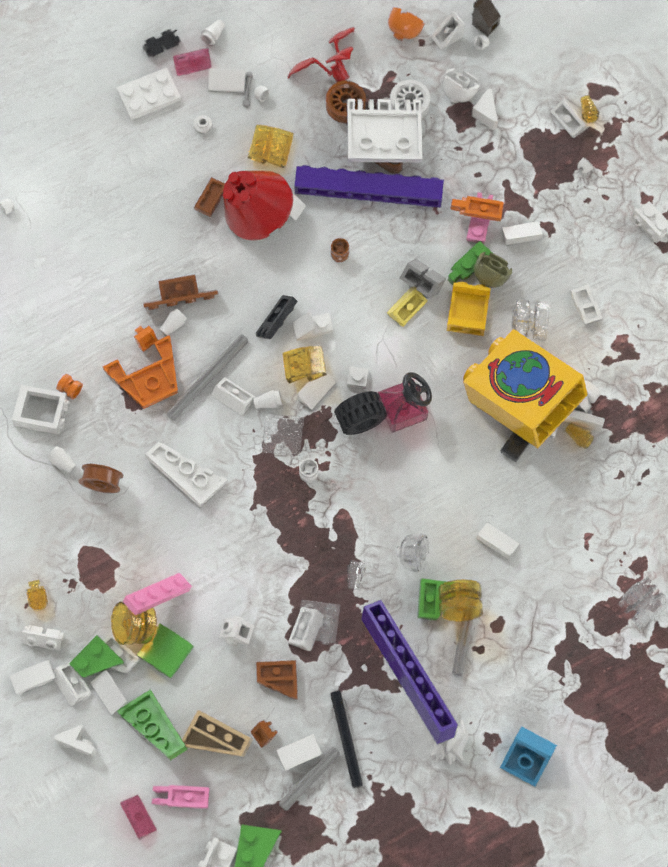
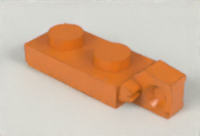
M467 196L462 197V200L452 199L451 210L458 211L464 216L501 222L504 202Z

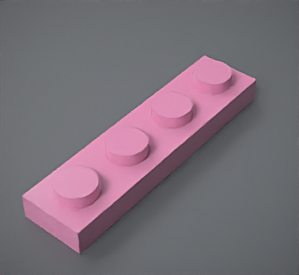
M178 573L125 596L123 603L134 615H137L189 592L192 586Z

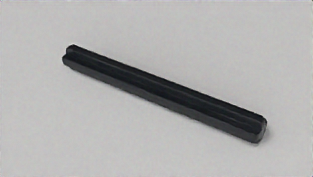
M333 691L330 696L353 788H359L363 785L342 695L340 691Z

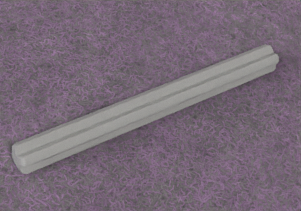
M243 334L239 335L167 411V416L170 419L175 420L248 343L247 337Z

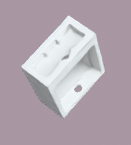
M21 385L12 422L15 427L59 435L60 429H63L65 425V418L63 417L65 411L68 412L70 401L67 399L66 393ZM30 395L59 401L53 423L24 418Z

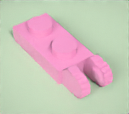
M478 192L477 197L482 198V193ZM489 195L488 199L493 200V195ZM471 217L466 241L476 243L481 241L485 244L490 220Z
M177 785L153 786V792L168 793V799L155 798L152 799V804L167 805L168 807L208 809L210 789L208 787Z

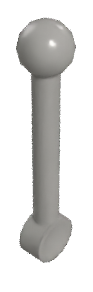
M250 71L246 73L247 83L245 100H243L244 107H249L250 105L248 100L250 80L253 76Z

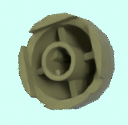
M482 252L474 265V274L480 284L490 288L502 286L512 275V268L509 270L507 267L509 263L500 256L490 253L488 256L484 255L485 252Z

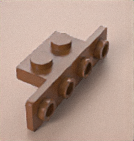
M195 274L160 280L158 283L161 299L144 302L143 305L144 308L148 307V310L158 309L159 305L166 304L167 307L178 305V301L185 300V303L196 302V298L203 297L204 300L215 298L214 295L218 294V290L198 292Z

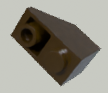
M476 0L473 4L472 25L489 36L500 25L501 15L491 0Z

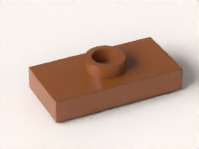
M211 177L195 204L194 210L211 217L223 197L225 183Z

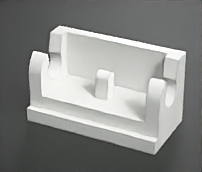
M314 734L275 750L285 771L322 755Z

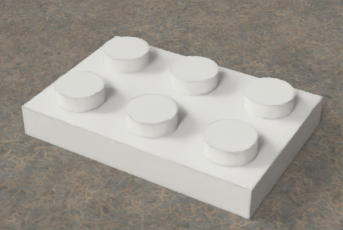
M167 67L116 87L131 120L181 101V96Z

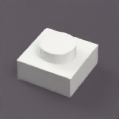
M350 366L347 387L366 389L368 369Z

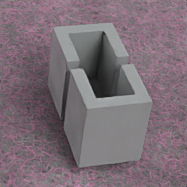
M417 259L407 263L399 278L412 287L417 286L423 281L424 283L419 285L416 290L428 298L437 295L446 280L445 277L436 271H428L429 267Z

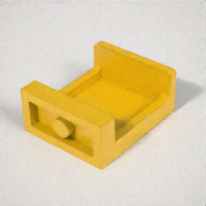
M466 282L453 283L446 331L484 336L491 288L482 284L475 286L468 285Z

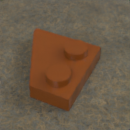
M296 660L256 662L258 684L294 700L298 699Z

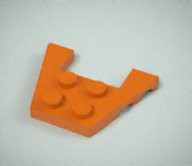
M169 335L154 342L161 360L134 373L126 375L118 359L102 366L104 372L143 409L178 393L172 344Z

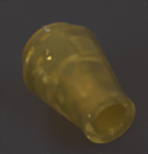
M585 95L580 99L582 119L586 123L596 122L599 119L600 112L591 100V97Z
M570 423L565 429V432L580 448L587 449L594 440L592 432L573 423Z

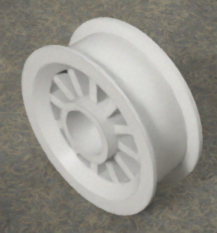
M404 80L396 84L390 95L391 110H394V100H399V110H406V100H421V119L425 117L430 107V93L427 87L416 80ZM413 102L410 103L411 110H413Z

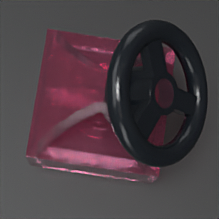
M408 372L404 375L401 384L378 392L386 409V421L392 433L427 420L428 411L426 406L432 401V392L428 383L419 374ZM414 379H416L418 382H420V384H421L422 386H420L419 384H416L415 381H414ZM421 393H426L425 401H423Z

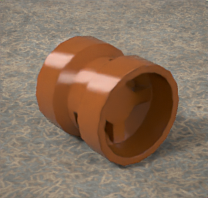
M337 238L331 243V258L336 262L346 261L349 257V243L343 238Z

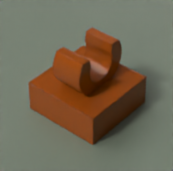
M262 720L251 730V734L261 748L268 745L278 733L277 730L272 732L270 729L272 723L270 721L265 722V720Z

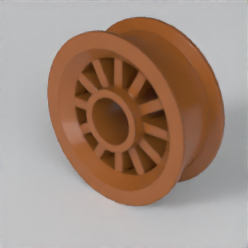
M340 81L333 84L327 91L326 110L333 120L347 123V104L342 102L347 101V99H355V110H358V99H362V110H365L366 95L357 83Z
M100 464L82 465L84 472L82 478L78 481L80 485L103 493L120 492L118 485L120 479L124 477L123 473L112 467Z

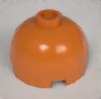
M393 7L388 18V26L394 33L393 37L400 41H403L404 38L413 39L417 37L425 23L417 16L409 12L400 13L402 9Z

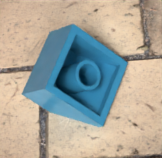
M521 726L500 768L536 787L557 745Z

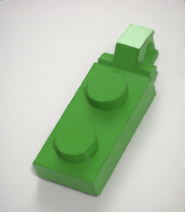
M479 241L451 268L452 272L448 275L447 280L452 285L460 278L467 280L474 273V265L478 256L482 252H485L484 255L489 256L492 252Z

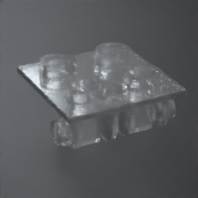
M301 600L296 638L322 641L324 645L335 643L341 605Z

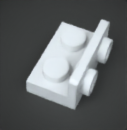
M650 201L640 209L636 208L632 215L634 223L645 230L649 239H653L657 243L668 235V220Z
M214 837L212 842H208L204 851L207 855L204 861L200 860L198 867H230L237 848L218 841Z

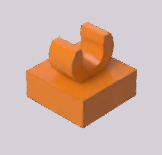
M139 326L134 330L137 333L134 338L143 352L151 347L155 341H158L150 326L145 329Z

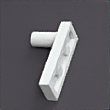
M573 410L564 421L601 432L605 419ZM558 428L548 438L554 439Z

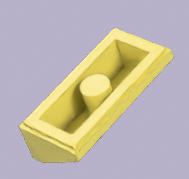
M411 287L387 312L402 327L428 301L421 292L416 290L417 287Z

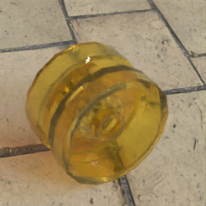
M461 579L448 581L439 586V600L441 601L439 604L440 617L443 619L462 622L474 620L483 614V604L480 600L482 598L480 583Z
M123 601L118 602L113 608L111 616V628L115 640L120 645L150 643L155 637L157 629V617L154 607L134 615Z

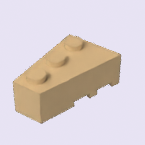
M197 710L182 741L187 748L244 757L253 739Z

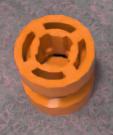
M64 374L59 380L56 389L60 392H65L69 398L75 399L82 390L83 383L74 381L69 374Z

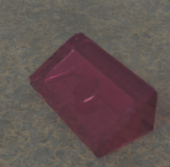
M208 48L173 56L177 76L212 68Z
M139 795L120 802L139 840L157 831Z

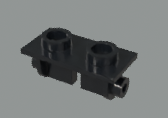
M171 29L162 32V36L157 39L151 37L145 40L146 44L142 48L147 47V56L154 57L164 52L161 46L163 44L166 50L178 46L181 40L179 36L175 37L174 35L177 30L171 31Z

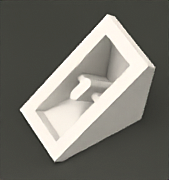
M452 11L432 34L431 38L443 50L464 37L465 23L455 11Z
M488 89L473 107L472 116L492 130H496L498 119L492 89Z

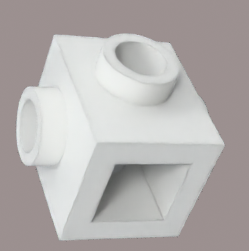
M239 616L225 618L219 637L225 639L226 643L232 646L249 644L254 625L246 622L244 618Z

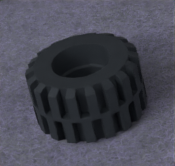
M374 391L362 392L351 396L340 403L334 411L340 427L346 435L366 432L379 425L387 417L379 394Z

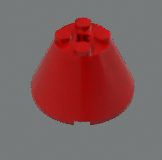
M264 170L232 172L229 174L224 185L225 220L230 230L240 238L245 240L267 238L277 228L280 229L290 216L293 207V192L288 182L278 173Z

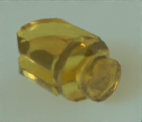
M40 580L28 582L29 587H31L27 589L26 593L29 606L36 611L45 609L48 599L44 586H39Z

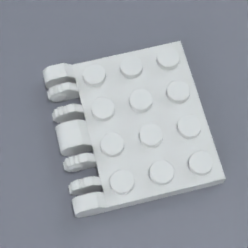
M347 99L348 162L422 163L421 100H413V110L410 108V100L405 102L406 110H399L400 102L399 100H394V110H391L390 99H377V110H374V99H369V110H362L363 101L358 99V110H355V99Z

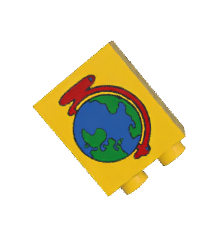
M515 329L505 338L498 337L489 348L488 356L480 364H472L466 370L463 377L469 402L537 449L588 395L584 376Z

